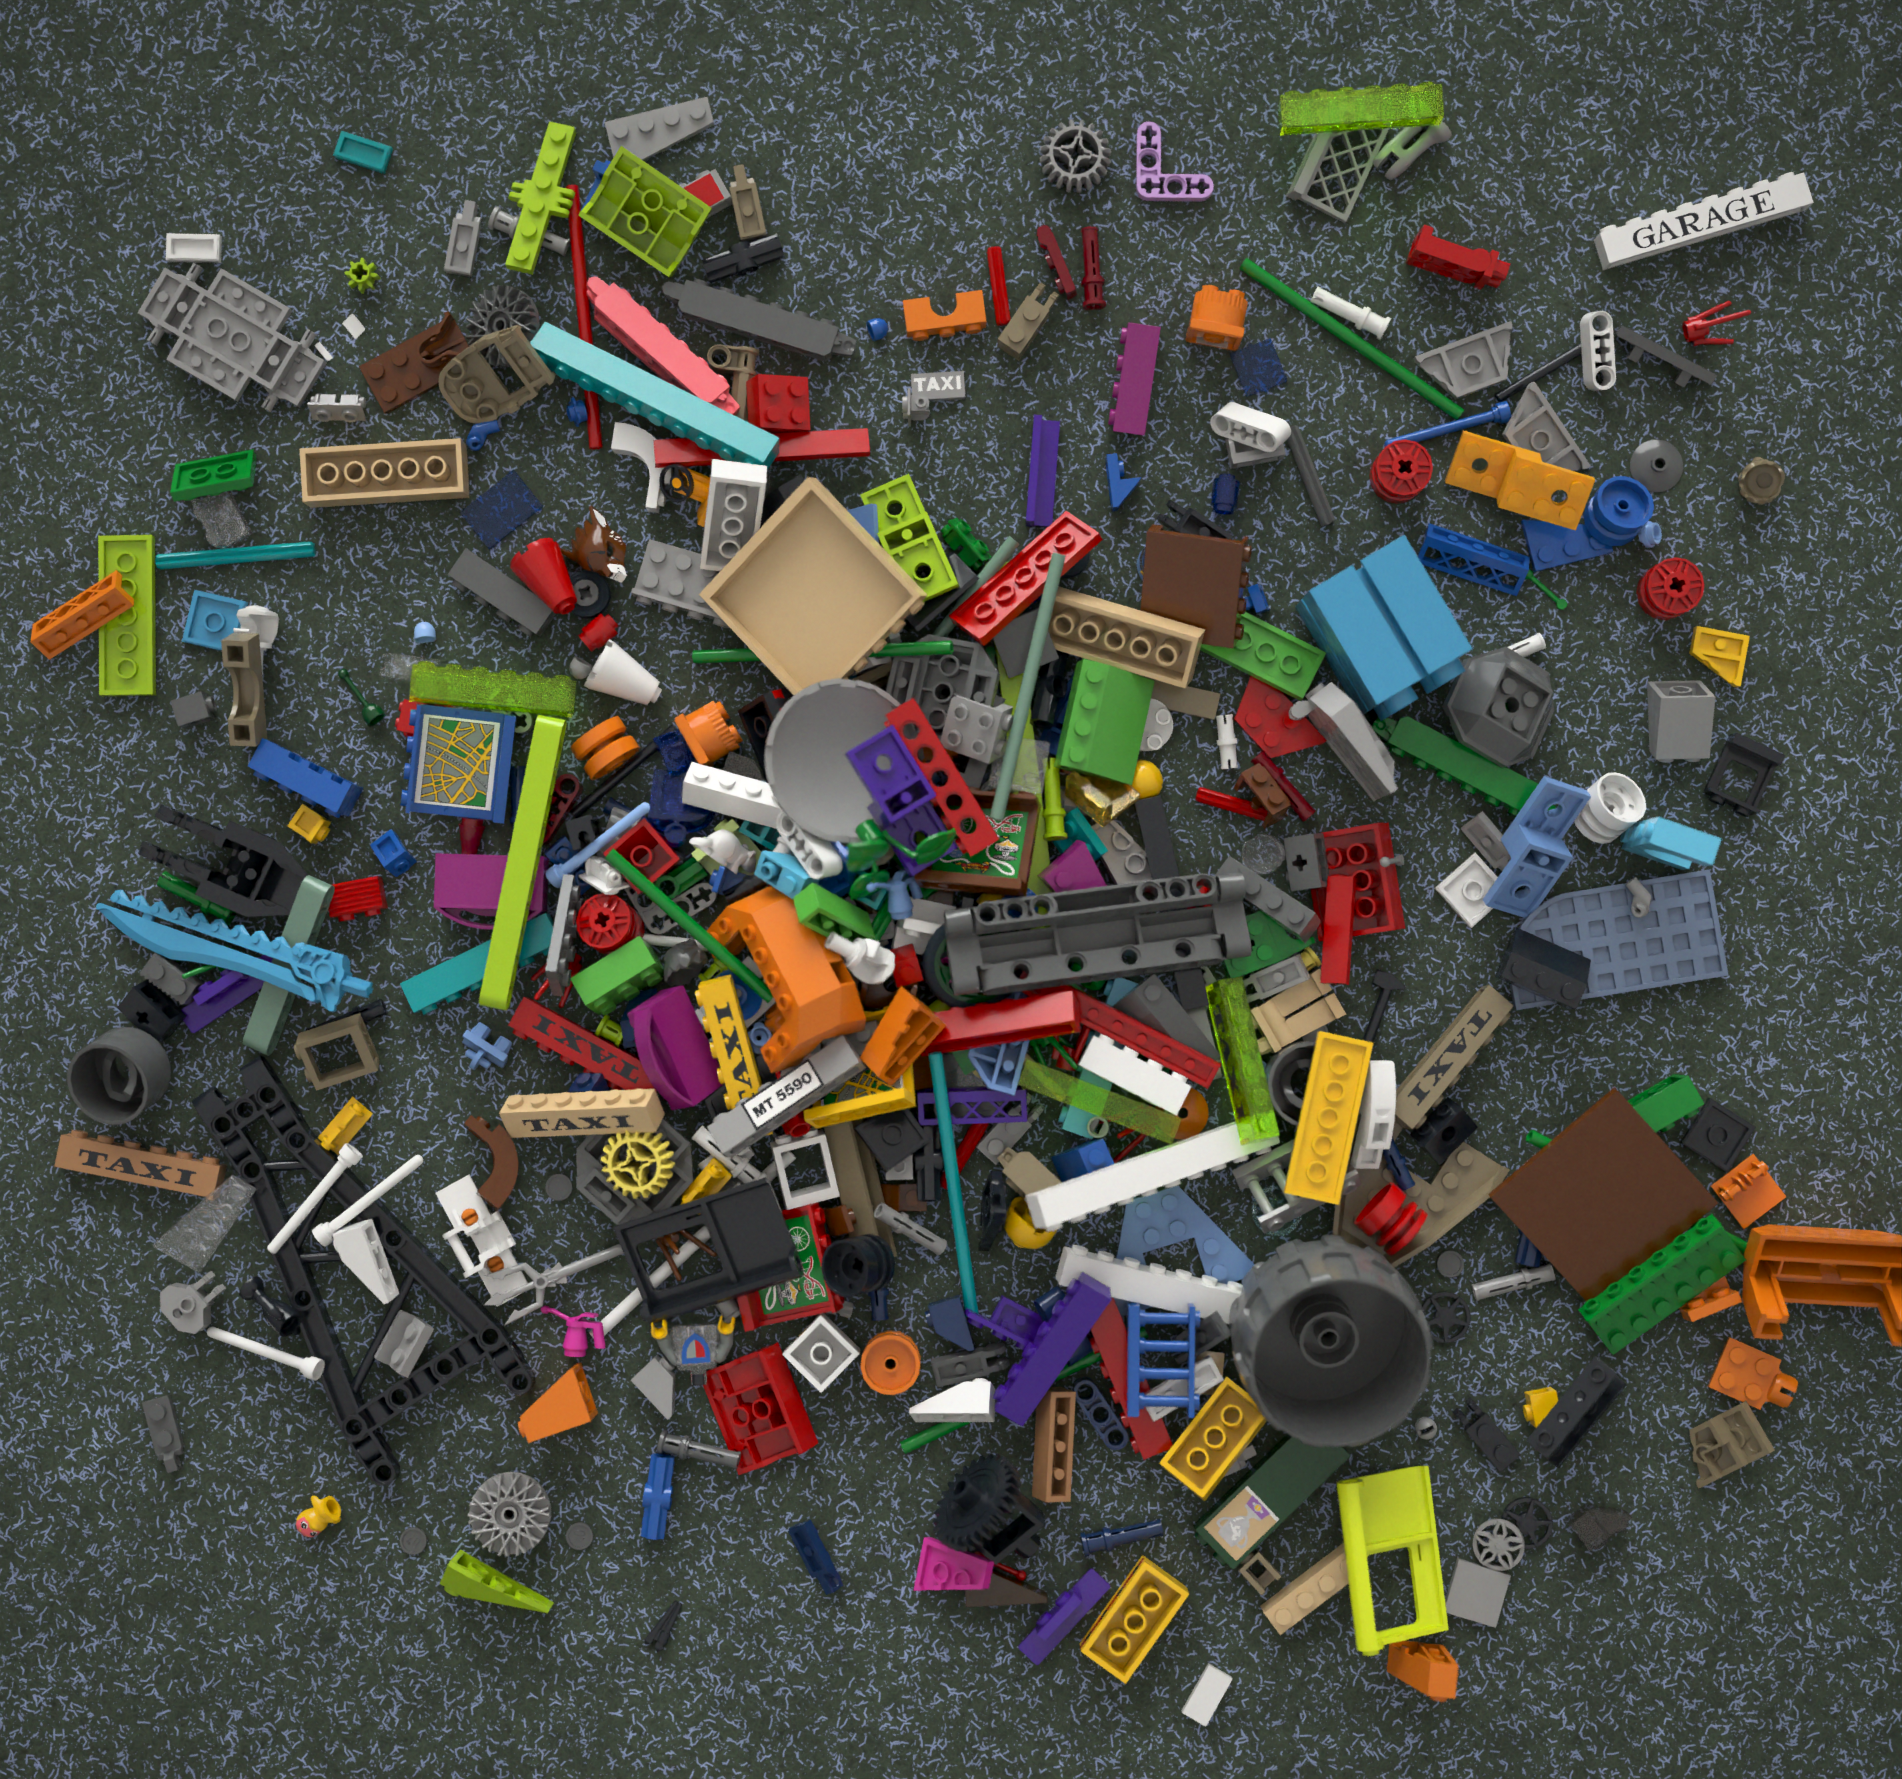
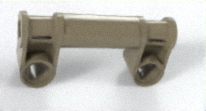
M714 345L708 350L707 354L709 367L715 373L733 375L731 396L740 406L739 413L735 416L748 422L746 381L757 375L755 363L756 356L759 355V349L748 346ZM717 354H723L727 357L726 362L721 365L715 364L712 360Z

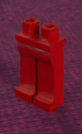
M1425 224L1415 236L1406 264L1468 284L1474 283L1473 287L1480 290L1485 284L1498 288L1501 281L1506 279L1510 263L1498 260V251L1491 250L1489 253L1481 248L1471 250L1432 236L1434 228Z

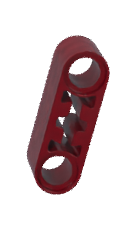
M571 774L561 775L555 782L551 805L556 806L559 803L558 809L561 811L558 815L553 814L552 816V811H549L548 819L554 822L552 826L547 822V835L543 840V845L549 844L554 839L570 810H572L582 794V782ZM568 780H573L576 785L574 792L571 794H565L563 791V785ZM559 794L561 797L568 799V802L565 803L557 798L556 795Z

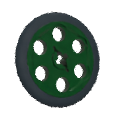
M984 913L980 915L981 920L984 922L994 920L990 914ZM942 924L929 939L923 958L925 980L933 994L951 1008L973 1007L978 1003H998L1007 999L1013 993L996 995L972 993L954 996L953 990L949 986V980L951 979L949 964H943L940 961L941 955L947 951L945 925ZM1012 930V931H1004V932H997V933L982 934V935H978V937H980V936H987V935L1002 934V933H1010V932H1016V931H1015V930ZM1016 970L1013 972L1014 976L1019 979L1023 971Z

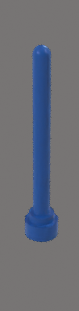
M1507 401L1496 403L1494 407L1490 408V411L1388 439L1385 441L1384 446L1386 447L1394 441L1404 439L1420 442L1491 421L1504 424L1509 422L1511 418L1510 407Z

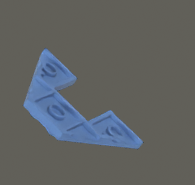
M1178 1185L1159 1190L1157 1193L1149 1196L1134 1198L1133 1202L1125 1204L1117 1259L1124 1260L1125 1257L1139 1260L1140 1264L1146 1265L1143 1253L1194 1238L1205 1275L1216 1278L1219 1283L1227 1284L1228 1281L1242 1280L1255 1265ZM1114 1298L1121 1316L1128 1315V1303H1136ZM1139 1303L1140 1310L1153 1307Z

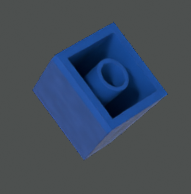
M1103 1138L1090 1139L1051 1156L1062 1183L1114 1164Z

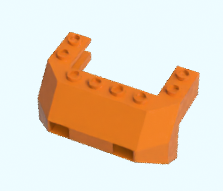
M773 886L767 887L727 906L708 928L707 932L733 955L739 954L746 945L748 946L766 985L769 987L785 1019V1023L760 1049L771 1073L798 1066L804 1057L810 1054L823 1039L865 1031L866 1017L857 988L840 954L825 948L827 937L799 923L792 898Z
M1770 1224L1751 1229L1744 1253L1746 1261L1744 1262L1742 1301L1754 1338L1782 1340L1783 1334L1779 1323H1787L1789 1318L1785 1302L1877 1307L1892 1346L1902 1347V1235L1877 1230Z

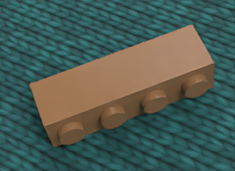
M1050 1387L1036 1407L1032 1496L1044 1502H1071L1076 1392L1064 1387Z

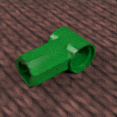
M692 857L666 876L659 878L655 886L661 890L665 882L672 881L675 885V891L668 897L673 900L708 876L701 863Z

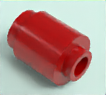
M600 613L582 628L583 632L578 636L590 651L593 652L596 648L600 649L609 639L611 640L618 634L615 629L619 625L609 614L604 617Z

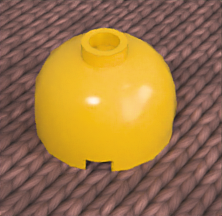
M1016 1197L1006 1211L1005 1231L1013 1243L1020 1248H1042L1051 1241L1058 1231L1056 1229L1047 1232L1046 1228H1035L1028 1203L1022 1197Z

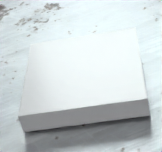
M1475 852L1434 889L1469 928H1472L1493 909L1485 905L1483 898L1498 877Z

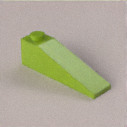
M461 1549L450 1560L439 1583L444 1586V1590L453 1596L460 1595L465 1598L548 1613L554 1604L553 1601Z

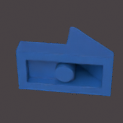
M1117 453L1106 454L1105 458L1111 512H1115L1121 507L1141 481V477L1120 480V477H1124V465L1122 460L1118 461Z

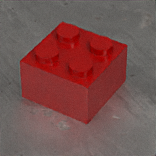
M757 374L746 381L749 423L769 433L810 431L808 377Z

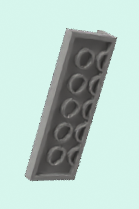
M649 539L635 588H632L631 594L637 597L636 602L648 606L655 602L662 604L661 609L677 613L679 609L688 612L687 616L700 621L703 620V617L713 619L714 625L728 628V625L699 595L720 571L700 569L701 554Z

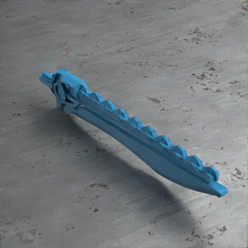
M116 890L111 895L110 900L144 912L142 917L102 903L96 905V909L124 934L157 954L171 960L213 965L247 974L312 1002L318 1003L321 1001L322 1006L330 1012H336L337 1005L340 1003L345 992L368 998L369 994L373 992L372 982L352 977L350 960L347 956L308 944L305 945L304 942L295 943V946L291 948L283 936L275 937L270 942L263 930L255 931L250 936L244 925H235L230 930L223 919H216L210 924L203 913L194 914L190 919L183 907L174 908L170 913L163 901L154 902L150 907L144 896H135L130 901L124 890ZM158 917L291 964L293 970L156 923L154 919ZM298 977L314 984L316 989L301 983Z

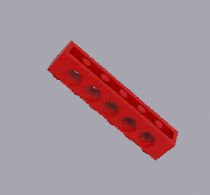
M915 698L908 700L885 714L887 721L884 722L886 728L891 725L895 727L937 795L930 801L934 807L940 805L945 815L941 816L948 830L950 831L955 828L959 836L955 841L962 853L968 852L970 856H973L998 841V835ZM911 723L916 724L919 728V735L913 740L906 738L904 735L905 727ZM923 747H929L933 751L934 756L929 763H923L919 760L918 753ZM939 770L944 771L948 776L946 785L942 787L936 786L932 780L933 774ZM951 794H957L962 799V806L958 810H952L947 806V798ZM972 818L975 820L977 827L973 833H965L961 829L963 819Z

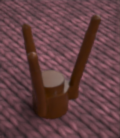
M685 1229L658 1237L656 1240L678 1281H681L682 1277L667 1247L670 1246L676 1255L680 1254V1250L675 1244L679 1239V1233L712 1257L717 1256L714 1250Z

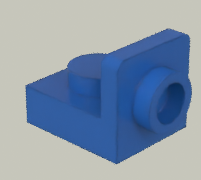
M392 829L370 844L383 867L395 877L408 871L417 862Z

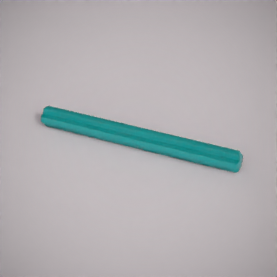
M299 542L158 554L155 561L159 569L314 557L316 555V548L313 542Z

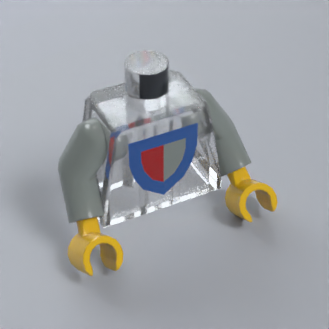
M720 1316L719 1322L671 1325L668 1331L666 1320H662L663 1327L656 1328L652 1322L651 1335L657 1339L660 1350L670 1364L677 1366L678 1371L690 1370L692 1386L706 1385V1369L717 1368L718 1363L725 1361L733 1346L735 1317H732L731 1323H725L722 1320L723 1316Z

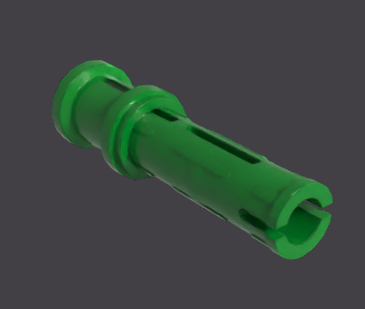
M167 871L162 873V876L165 878L159 877L158 887L199 906L203 914H211L219 919H223L227 925L233 921L236 912L195 895L197 887L169 874Z

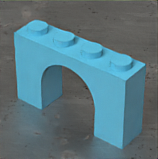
M1655 817L1634 823L1621 834L1620 841L1623 842L1621 848L1623 850L1680 870H1686L1690 868L1691 862L1702 866L1713 865L1721 838L1661 817Z

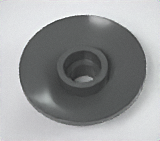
M1649 440L1642 443L1633 452L1630 460V472L1632 478L1644 485L1648 491L1664 492L1671 489L1680 480L1683 472V460L1679 451L1669 442ZM1656 460L1662 461L1663 467L1661 469L1655 466Z

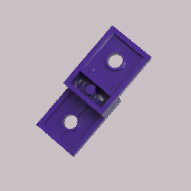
M893 725L845 753L846 758L874 801L867 808L881 831L886 830L891 837L912 852L918 846L913 841L915 832L923 833L926 838L937 833L947 832L929 802L937 795ZM878 756H885L889 759L890 767L888 770H881L877 766L876 760ZM953 841L947 852L940 858L930 863L917 864L916 858L909 857L889 842L910 877L958 848Z

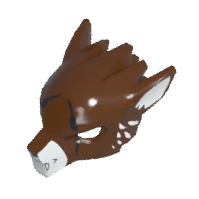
M589 506L592 524L586 520L584 521V529L576 527V540L571 539L572 551L561 548L562 554L578 563L585 570L593 571L622 583L627 576L624 568L626 543L623 542L619 534L609 528L605 517L593 506ZM609 546L613 548V555L611 557L607 556Z

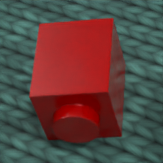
M913 943L890 950L895 954L893 975L897 988L923 980Z

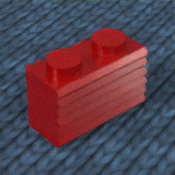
M381 876L332 884L335 887V891L328 911L330 918H338L339 922L355 920L354 915L365 913V917L381 915V910L388 908Z

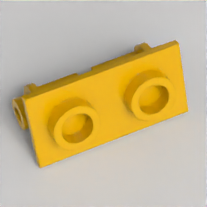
M352 1097L318 1136V1139L322 1141L321 1145L329 1151L331 1149L339 1155V1151L344 1144L352 1140L373 1113Z
M713 1157L681 1195V1204L720 1192L733 1175Z

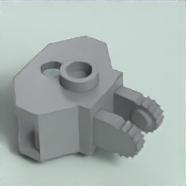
M212 1271L194 1284L174 1283L168 1285L160 1292V1310L178 1331L196 1334L211 1324V1305L215 1303L213 1300L226 1290V1287L221 1284L216 1286L210 1294L205 1292L203 1287L216 1276Z

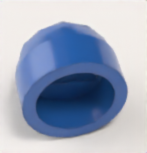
M874 318L866 322L867 330L874 342L886 336L888 324L885 320Z

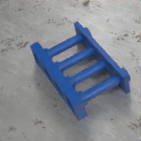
M1128 1303V1417H1139V1409H1144V1407H1187L1189 1418H1194V1410H1199V1393L1194 1392L1195 1327H1200V1311H1195L1193 1303H1188V1313H1145V1310H1140L1139 1303ZM1145 1324H1188V1341L1145 1340L1144 1337H1140V1326L1145 1327ZM1145 1351L1187 1352V1368H1144V1365H1139L1140 1354H1145ZM1144 1379L1187 1380V1396L1144 1395V1393H1139V1382H1144Z

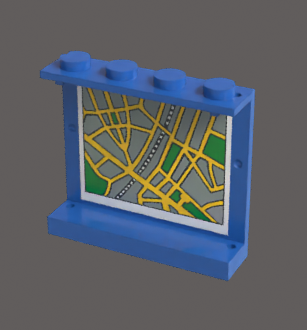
M416 704V710L411 709L409 725L414 726L413 737L408 736L406 752L411 753L410 763H405L403 779L408 780L407 790H402L400 806H406L405 813L410 814L411 811L492 820L493 823L504 824L516 716Z

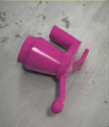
M544 1305L541 1307L542 1313L548 1314L550 1312L566 1320L568 1328L563 1342L565 1356H586V1350L588 1349L586 1328H592L595 1348H606L602 1322L583 1319V1317L596 1318L598 1317L597 1313L585 1312L579 1316L568 1317L554 1308H549V1306Z

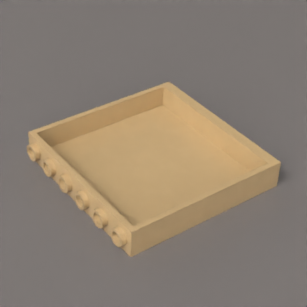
M810 477L805 479L699 594L793 695L818 682L839 678L849 680L848 678L854 671L860 672L869 663L867 658L873 652L876 654L886 646L887 642L885 639L891 633H898L905 626L904 620L910 613L912 615L916 614L924 606L923 600L928 596L817 478Z

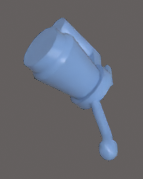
M905 868L895 872L893 879L887 883H870L866 887L868 892L875 891L877 887L886 888L888 891V911L894 920L905 919L913 915V904L906 889L907 886L913 899L923 897L921 888L914 880V875L912 877L906 875L908 873Z

